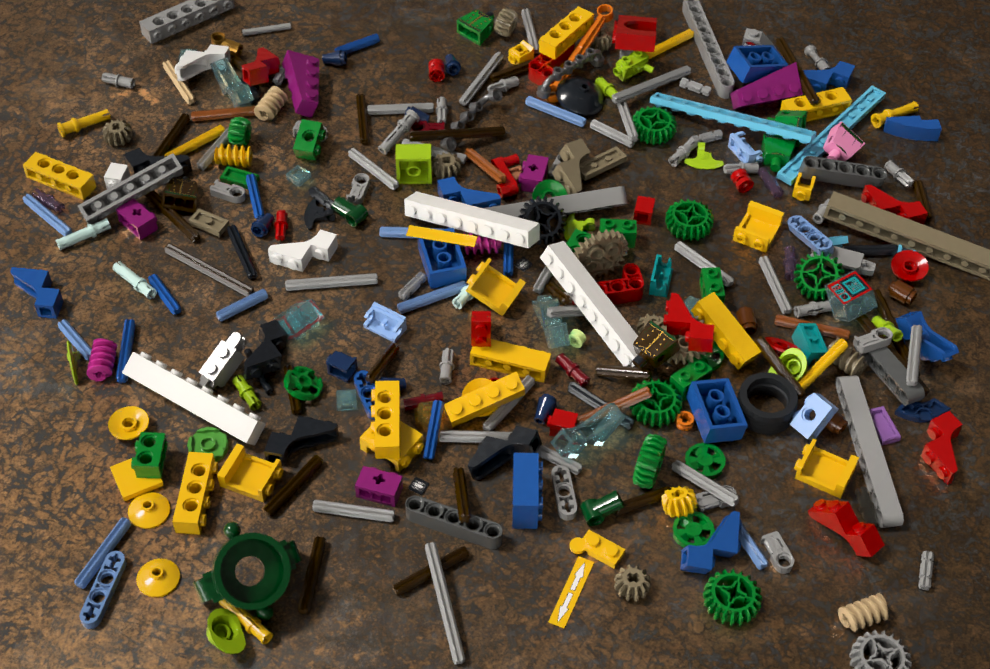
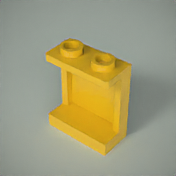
M750 201L747 213L739 227L736 226L734 229L733 241L766 253L782 225L784 212Z
M488 258L485 263L482 261L476 269L478 273L476 275L472 274L468 279L467 283L469 286L466 292L503 317L526 282L522 279H519L517 283L513 282L491 267L489 264L492 259Z
M400 421V458L387 459L395 464L397 472L407 468L412 458L422 452L424 448L423 434ZM371 426L360 437V448L366 453L371 449V438H374V434H371Z
M812 439L810 445L806 444L801 455H804L803 458H798L794 466V470H797L795 479L841 499L856 469L859 457L851 455L849 460H845L816 447L817 440Z
M236 444L217 477L220 487L264 503L267 496L272 494L276 481L281 479L284 469L280 459H276L274 463L245 453L244 446Z

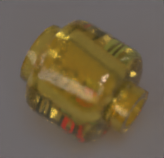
M433 401L421 402L414 410L415 421L423 428L429 426ZM443 408V413H442V419L445 418V409H444V408Z

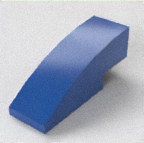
M920 116L886 117L883 128L885 133L918 141H938L942 130L938 119L921 120Z

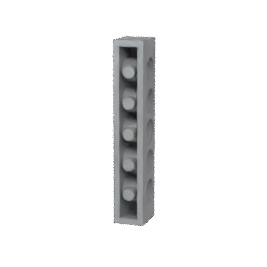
M187 0L139 21L142 35L153 44L234 8V0Z
M174 153L77 205L87 224H93L112 214L118 207L131 199L137 200L166 184L171 178H177L182 175L183 168Z

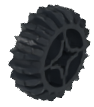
M539 196L536 197V202L531 198L529 203H525L524 208L520 209V213L523 215L518 216V218L528 220L529 213L533 210L534 222H538L541 217L544 219L548 218L544 224L543 222L542 224L540 223V229L546 234H540V240L537 241V245H540L542 240L545 245H548L549 240L551 243H554L555 238L559 239L561 237L560 233H564L565 230L562 227L567 225L565 221H562L566 219V215H561L564 209H558L560 203L552 204L554 199L547 202L546 196H544L542 201ZM538 207L546 208L551 212L544 213L542 209H539ZM555 218L556 226L554 231L551 232L550 220Z

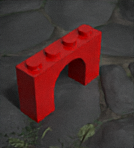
M619 15L618 20H615L612 37L615 49L654 52L657 18Z

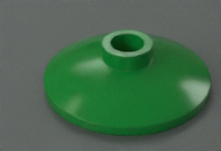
M548 179L541 181L535 186L532 199L536 200L538 196L543 199L547 195L551 197L567 195V192L561 183Z

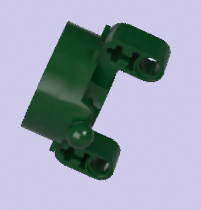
M228 522L224 526L223 531L229 540L217 551L212 563V570L202 574L203 578L192 582L200 603L213 600V603L224 600L237 608L246 610L257 609V617L262 621H267L274 614L271 604L277 601L286 590L291 570L296 569L295 564L302 561L295 540L288 542L282 540L278 542L274 538L262 533H245L240 535L241 527L239 524ZM248 556L258 559L263 565L264 570L261 580L252 586L241 584L235 574L237 563Z

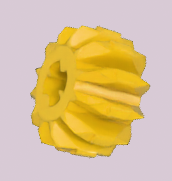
M679 485L676 488L671 487V490H666L665 494L662 495L663 510L671 518L675 516L678 518L681 516L687 517L688 514H693L697 508L696 494L688 486L681 487Z

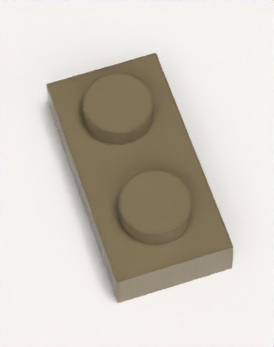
M198 209L189 219L191 226L218 237L230 226L229 220L202 209Z

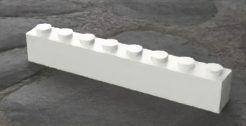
M417 191L404 199L405 216L525 248H530L540 240V223Z
M564 241L548 245L540 257L541 260L570 295L571 299L621 364L627 367H636L632 363V360L637 356L633 343L638 335Z
M133 352L122 371L123 374L241 441L256 445L266 426L265 423L260 421V416L252 412L250 414L245 413L244 407L236 403L234 405L229 404L228 398L220 394L218 397L213 395L214 391L206 386L202 388L197 386L198 382L189 377L187 379L183 378V373L173 368L171 371L168 370L167 364L159 360L156 362L152 361V356L145 352H141V354Z

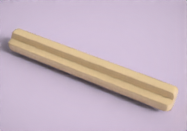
M169 60L164 61L163 68L188 105L194 104L196 102L194 95L184 81H178L172 62Z

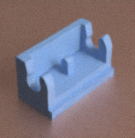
M744 131L730 134L728 147L741 162H763V157L759 156L763 152L761 150L755 151L746 142L744 137L740 138V136L746 134Z
M376 302L372 304L364 316L367 319L363 324L364 328L394 343L407 330L405 316Z

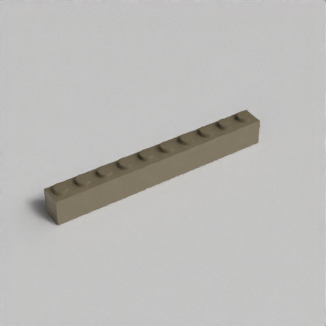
M833 191L824 212V218L892 244L902 245L903 248L908 250H916L924 256L990 280V249Z

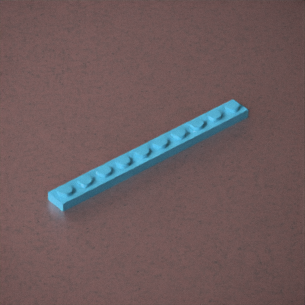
M871 86L816 136L811 143L779 170L776 178L791 186L796 181L798 170L806 156L822 157L826 153L823 146L831 128L842 121L851 130L885 98L886 92Z
M658 92L650 96V103L655 104L656 107H668L672 111H684L688 115H700L704 119H716L720 123H732L736 127H748L752 131H764L768 135H780L788 140L796 139L803 144L811 143L816 138V131Z

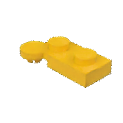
M588 530L583 538L576 537L570 541V550L573 553L581 554L586 551L589 556L613 569L616 568L626 550L591 530Z

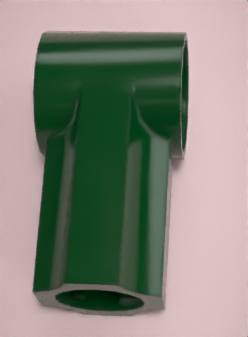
M338 196L332 204V209L345 217L347 223L352 227H356L369 216L367 209L363 205L358 204L356 206L344 197Z
M617 490L599 499L585 500L581 503L580 508L587 525L593 527L601 524L605 519L604 517L624 508V503Z

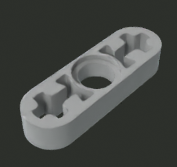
M557 465L551 471V481L558 515L561 519L570 521L577 515V503L571 475L566 466ZM558 473H561L563 476V482H560ZM561 489H566L570 494L562 496L558 492ZM565 503H568V508L571 512L565 510Z

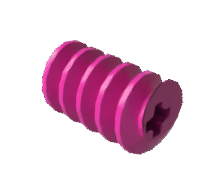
M475 234V236H478L475 246H464L466 255H469L470 249H472L474 254L477 253V249L480 250L481 254L484 253L485 249H487L488 254H491L492 248H494L495 253H498L499 248H501V241Z
M104 338L93 340L87 369V376L91 380L103 381L112 375L117 344Z

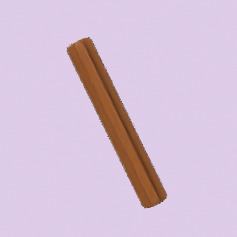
M255 106L192 111L191 119L193 122L256 116L254 113Z
M465 149L466 152L464 154L467 155V158L499 184L506 182L507 176L474 149Z
M777 314L774 323L777 326L796 329L799 323L816 322ZM816 323L822 336L835 339L842 338L845 341L849 340L850 330Z
M645 386L578 416L577 423L580 427L587 426L652 396L648 386Z

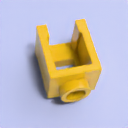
M524 40L508 51V61L513 65L534 59V47Z
M799 172L792 197L799 201H809L816 176H812L811 184L806 185L800 183L802 173Z

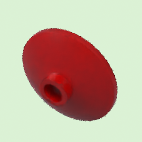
M913 250L900 251L894 255L891 261L893 273L899 279L907 282L922 280L929 270L926 258Z
M765 337V340L779 357L790 348L801 350L788 341L775 337Z

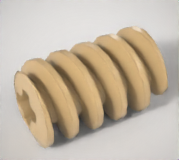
M271 86L254 108L256 117L262 121L273 120L278 111L288 101V96L279 87Z
M880 593L838 609L840 622L845 628H850L853 632H856L858 627L864 629L866 625L872 626L873 621L880 623L881 619L885 621L889 617L887 603Z

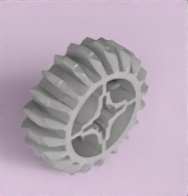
M874 630L872 634L866 632L863 637L859 636L856 642L853 643L849 654L851 658L850 666L854 667V669H893L892 661L895 660L897 669H910L912 666L910 661L911 654L907 653V646H901V639H894V634L886 636L884 630L880 635ZM866 650L869 652L868 660L864 658L863 652Z

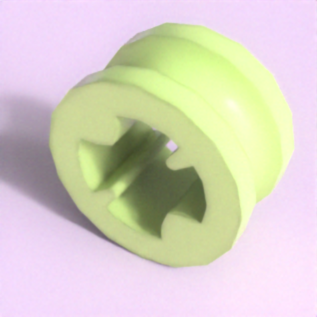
M573 329L568 335L567 341L571 346L581 348L586 341V335L581 330Z

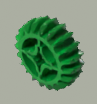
M648 106L646 109L641 108L632 117L640 142L652 143L653 146L655 143L661 145L662 142L667 143L668 140H672L676 133L677 121L675 116L672 115V112H668L667 109H661V106L659 108H655V106L653 108Z
M681 199L679 202H674L668 208L665 216L667 230L671 232V235H676L677 239L683 238V241L685 239L690 241L696 239L698 241L700 238H705L711 232L714 224L712 210L708 209V205H703L702 201L698 203L696 200L690 201L687 199L683 201Z
M823 251L821 256H817V252L813 253L814 257L807 254V260L801 258V264L796 265L798 270L794 271V275L797 276L794 278V282L798 283L796 288L802 289L801 295L807 293V299H810L812 295L814 296V301H817L818 297L825 301L826 295L831 299L832 291L828 287L821 289V286L824 283L835 282L843 278L842 275L845 274V270L841 269L843 267L842 263H837V257L831 260V253L827 257H825ZM818 264L815 269L806 271L809 267ZM824 265L829 266L835 274L825 271ZM820 269H821V274H822V276H821V279H819V283H818L817 274L820 273ZM804 278H808V280L813 281L815 283V288L810 287L805 282Z
M651 378L649 382L643 380L641 384L637 383L631 393L648 386L652 396L629 407L630 411H632V417H637V422L643 421L644 426L647 423L651 424L652 428L654 425H658L661 428L662 424L668 426L670 422L674 423L677 414L681 413L683 406L682 395H679V389H674V384L668 385L667 380L661 382L660 379L653 381Z
M648 434L646 436L633 473V483L638 485V487L651 489L655 485L665 456L666 438L657 434Z
M734 568L731 570V573H728L726 569L722 571V574L716 572L714 577H710L708 583L704 586V607H708V614H714V620L722 619V625L728 621L731 627L734 625V622H737L739 626L743 624V621L749 623L751 618H755L761 609L762 595H760L761 588L757 587V581H750L751 576H743V571L739 574L735 573ZM733 593H735L734 598H732V601L730 602V598L733 596Z

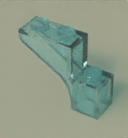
M227 58L210 63L222 94L229 95L234 108L254 100L248 84L245 85L241 82Z
M552 295L537 296V300H532V305L544 329L547 347L553 349L570 345L566 322H563L561 318H550L546 314L548 307L559 306L558 299L552 298Z
M609 403L580 425L573 428H562L550 443L561 457L576 459L587 444L602 446L626 416L615 403Z

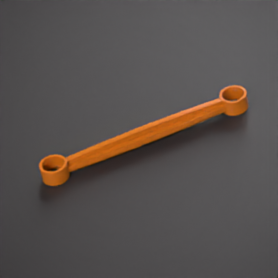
M602 4L597 8V18L584 34L568 60L574 62L577 54L585 55L586 49L590 48L603 24L613 19V8L611 5ZM609 12L607 15H602L601 13ZM567 74L563 75L561 80H563L564 78L570 77L572 74H570V75H567ZM554 81L553 84L549 85L551 92H556L560 81ZM556 95L545 99L548 103L558 102Z

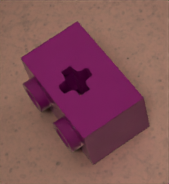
M528 154L527 161H523V173H520L518 183H521V191L533 193L535 186L541 181L546 180L549 157Z
M134 198L116 209L119 222L139 240L158 230L156 215L153 212H149L142 203L137 202Z
M363 466L355 484L356 497L396 507L403 489V476L395 472L389 473L375 467Z

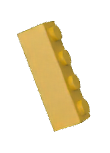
M715 292L697 301L691 309L694 317L698 316L699 321L704 320V324L714 325V341L737 370L754 361L762 352Z
M491 339V347L472 346L470 365L509 375L517 371L518 376L521 378L530 375L535 381L545 383L551 366V353Z
M516 371L445 403L444 410L452 427H456L524 396L525 388Z

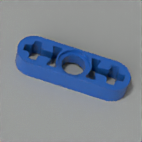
M361 370L354 374V385L367 416L375 420V417L371 418V405H375V401L363 396L365 393L371 392V389H375V383L367 382L365 378L368 371ZM360 379H363L364 381H366V385H365V386H363V382H362V380H360Z

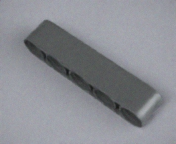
M806 156L798 170V173L801 172L804 179L812 180V176H816L815 181L864 188L865 185H873L880 189L887 177V171L882 167L815 156Z
M887 346L864 354L859 353L861 357H865L864 361L903 405L907 406L925 398V391L919 382L916 386L907 385V369Z
M410 496L405 502L406 518L412 523L492 550L498 549L502 545L503 529L496 522L471 514V521L469 523H462L459 520L458 509L420 496Z

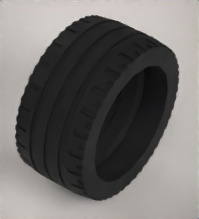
M760 372L746 378L737 396L748 424L747 428L762 435H774L786 430L790 426L798 406V394L794 385L785 377L771 372ZM760 394L770 395L777 398L784 405L785 409L775 413L764 412L755 408L750 403L749 398Z

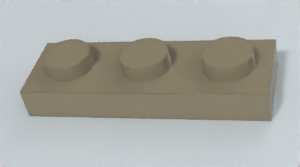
M616 146L579 164L581 178L587 181L627 161V155Z

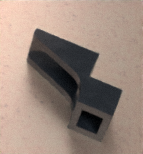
M140 148L123 154L125 164L128 165L132 175L167 157L149 156L142 152ZM175 155L183 168L182 175L191 172L190 158L187 155Z
M277 319L259 325L258 339L261 344L244 362L245 371L243 378L245 381L281 369L282 355L279 351L286 348L288 334Z
M298 416L291 435L283 432H271L264 450L265 459L272 463L276 459H280L282 466H286L289 458L300 449L335 442L339 436L338 425L331 421Z
M516 426L513 432L509 434L508 440L486 436L468 463L472 479L481 480L507 461L513 459L514 453H537L542 445L538 430Z

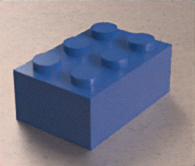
M773 45L734 46L726 61L742 83L755 82L788 66V63Z
M454 228L442 229V231L455 233ZM418 238V250L430 289L449 286L460 281L467 282V267L458 244Z
M729 378L692 381L686 398L704 444L742 440L748 424Z
M514 453L512 528L537 529L538 521H542L543 461H539V453Z

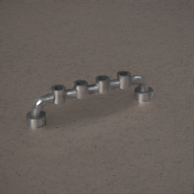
M587 48L585 55L577 54L575 56L574 62L567 60L563 68L554 67L552 75L547 77L542 85L538 86L537 96L542 99L549 98L551 92L549 85L553 81H560L565 74H572L575 68H582L585 62H590L595 67L603 66L604 56H602L601 51Z
M499 88L490 89L488 94L477 102L470 103L469 111L462 112L460 120L452 122L450 128H465V124L474 119V114L483 110V105L489 100L491 102L501 101L503 97L502 91ZM453 137L444 138L440 141V147L444 151L449 152L456 149L457 144Z

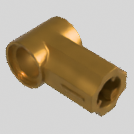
M215 32L211 35L212 45L229 46L230 55L238 57L242 55L243 44L225 38V34L222 32Z

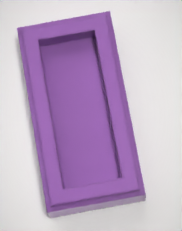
M884 406L869 409L881 445L900 441L901 435Z

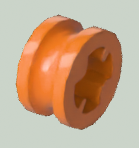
M681 411L676 417V427L682 431L692 429L694 416L691 412Z

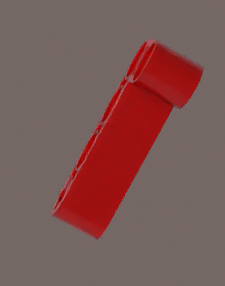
M575 43L555 60L541 53L530 61L529 80L538 86L542 85L546 78L552 75L554 67H560L569 59L575 49Z
M627 263L623 266L621 279L596 282L614 305L636 302L643 297L644 280L638 265L634 263Z

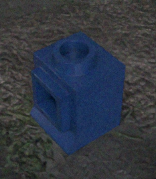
M335 351L326 360L328 374L346 383L349 382L358 370L357 357H351L342 352Z

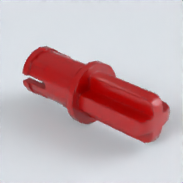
M279 210L276 213L274 228L276 229L275 239L277 241L285 240L286 230L288 229V213L285 210Z

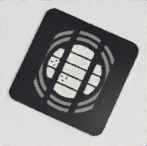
M525 257L514 263L522 272L533 266Z
M415 477L408 489L422 495L429 482Z

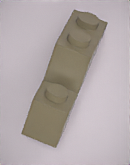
M582 138L564 145L559 152L564 162L559 163L552 172L555 180L566 189L567 195L579 193L582 190L579 163L584 162L590 154Z

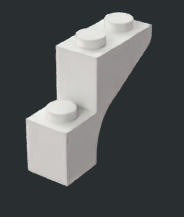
M210 44L205 52L186 50L183 56L180 57L178 64L175 65V74H177L178 81H185L208 69H226L230 63L229 46Z
M319 230L315 237L305 242L271 245L268 248L269 262L301 272L304 271L312 257L329 262L338 248L337 234Z

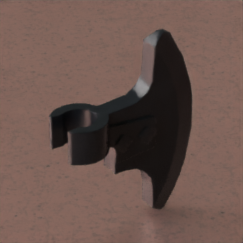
M313 199L305 210V225L308 230H312L315 222L319 220L335 221L336 214H334V209L325 210L324 207H318L317 200Z

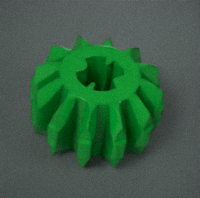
M234 117V119H231L229 129L227 130L229 143L239 147L248 145L252 134L251 122L244 117Z

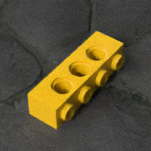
M578 6L564 19L560 20L556 26L552 27L550 31L541 36L539 39V52L554 60L557 59L587 32L594 22V14Z
M844 87L817 92L819 104L814 106L810 104L806 95L782 100L780 110L808 111L806 120L808 122L842 114L851 105L852 99Z
M35 152L23 164L27 178L81 200H85L96 188L94 176L90 172L83 171L38 152Z
M375 381V389H371V400L375 401V405H371V418L375 417V422H371V434H374V438L370 440L371 451H375V459L400 458V381Z
M188 453L172 520L175 533L200 535L202 527L206 526L207 516L205 512L206 509L210 508L211 499L209 494L210 491L214 490L213 476L218 472V462H215L213 453Z

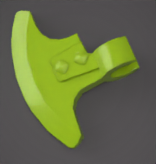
M698 142L696 158H686L684 160L685 164L697 169L708 170L724 166L723 161L714 160L711 153L705 152V142Z
M575 213L570 214L565 221L567 225L564 226V237L568 241L575 229L583 232L585 229L587 231H594L596 226L595 219L587 218L585 221H577Z
M67 341V359L74 383L78 385L77 360L81 359L80 352H73L71 342Z

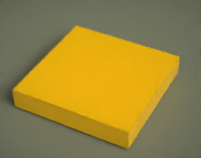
M132 458L110 466L124 502L164 486L161 478H136L135 470L131 468Z

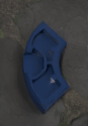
M933 398L923 403L914 402L907 406L901 404L894 414L908 421L927 423L950 411L951 408Z

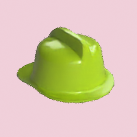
M790 348L779 357L797 381L807 372V359L801 350ZM771 366L768 373L771 372L777 374Z
M219 608L212 611L207 619V638L210 643L227 654H238L243 651L246 641L238 617L228 609Z

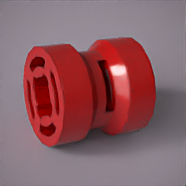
M441 59L429 61V79L434 82L442 81L445 78L444 62Z
M740 168L732 173L731 180L736 185L738 192L745 193L752 189L754 182L749 177L746 169Z

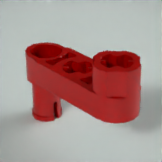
M516 153L507 157L491 159V164L507 176L504 184L496 185L497 192L501 198L519 193L517 182L507 168L519 164V157Z

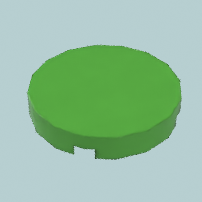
M205 427L197 430L193 436H190L187 447L189 452L213 453L215 462L225 456L229 444L227 435L221 432L220 429Z

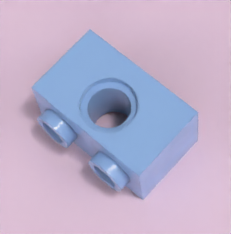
M813 393L805 399V405L802 409L794 413L793 420L790 423L793 428L809 440L816 439L839 410L821 394ZM814 410L816 416L811 420L810 413Z

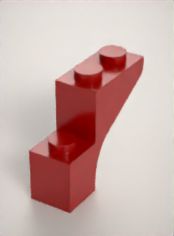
M264 47L258 48L256 60L242 65L243 81L250 86L269 82V75L279 73V58Z
M873 185L864 186L863 193L861 194L862 202L920 224H925L928 212L920 201L902 202Z
M671 293L670 300H666L665 311L668 314H664L663 326H667V332L671 335L685 336V342L688 343V351L712 353L714 325L704 324L695 320L680 295Z
M472 311L471 346L491 347V311Z
M950 411L930 421L926 432L932 441L925 444L921 454L924 462L930 465L937 476L947 485L952 483L954 474L958 470L951 440L958 437L963 426Z
M820 499L807 511L812 519L844 537L857 556L872 557L885 546L874 524L858 521L849 501Z

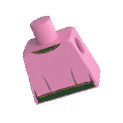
M841 121L831 128L823 149L829 154L828 159L846 161L865 143Z

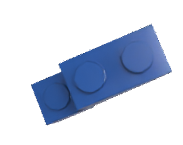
M839 61L835 67L828 70L803 71L816 93L828 90L830 85L838 88L844 87L846 90L853 77L855 65Z
M455 176L437 180L440 198L479 208L501 205L499 194L466 189L458 184Z
M12 267L10 272L14 278L15 285L36 298L34 305L38 317L57 319L64 301L60 289L50 288L52 281L49 271Z
M922 311L909 312L895 318L899 330L903 333L904 340L910 339L911 327L913 325L922 326L921 361L930 360V362H936L941 360V362L953 359L952 355L959 353L958 347L954 343L937 334L928 326Z
M733 511L724 517L706 545H687L683 548L680 570L705 575L714 568L715 556L713 555L727 558L736 555L741 547V541L739 540V531L742 527L740 512Z

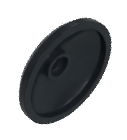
M572 76L564 78L556 89L559 103L567 111L579 116H594L602 110L605 103L604 95L600 88L594 82L584 77Z

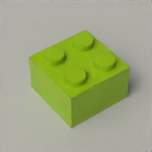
M396 144V176L399 184H432L431 144Z

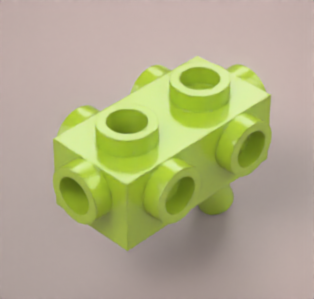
M633 51L616 62L613 73L620 80L625 81L643 70L653 73L655 67L648 65L649 56L644 51Z

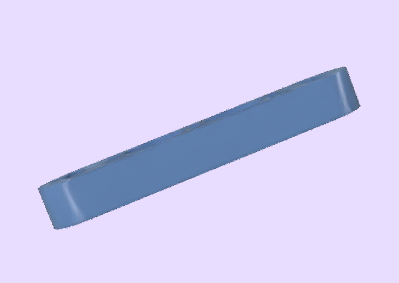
M795 215L787 220L789 230L814 252H817L819 256H821L822 251L825 253V257L829 253L833 254V242L802 216Z
M112 551L106 556L80 612V621L87 629L96 628L101 623L125 570L126 559L120 551ZM107 576L113 577L111 583H102L103 578ZM97 595L105 596L102 602L96 603L93 601ZM93 613L95 618H90V620L87 621L86 617H91Z

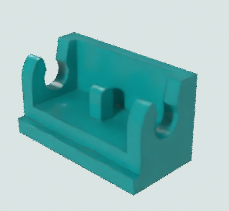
M656 255L649 295L667 298L673 273L671 258L668 259V263H663L662 255Z
M816 323L798 324L791 337L794 345L799 347L805 354L807 365L809 366L812 360L816 359L815 362H817L828 349Z

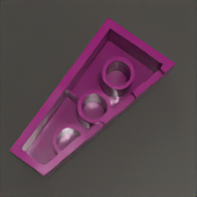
M287 50L282 67L285 68V78L289 82L288 88L292 93L291 99L295 113L312 118L318 105L319 58Z
M797 63L790 64L730 93L733 110L778 102L803 95Z

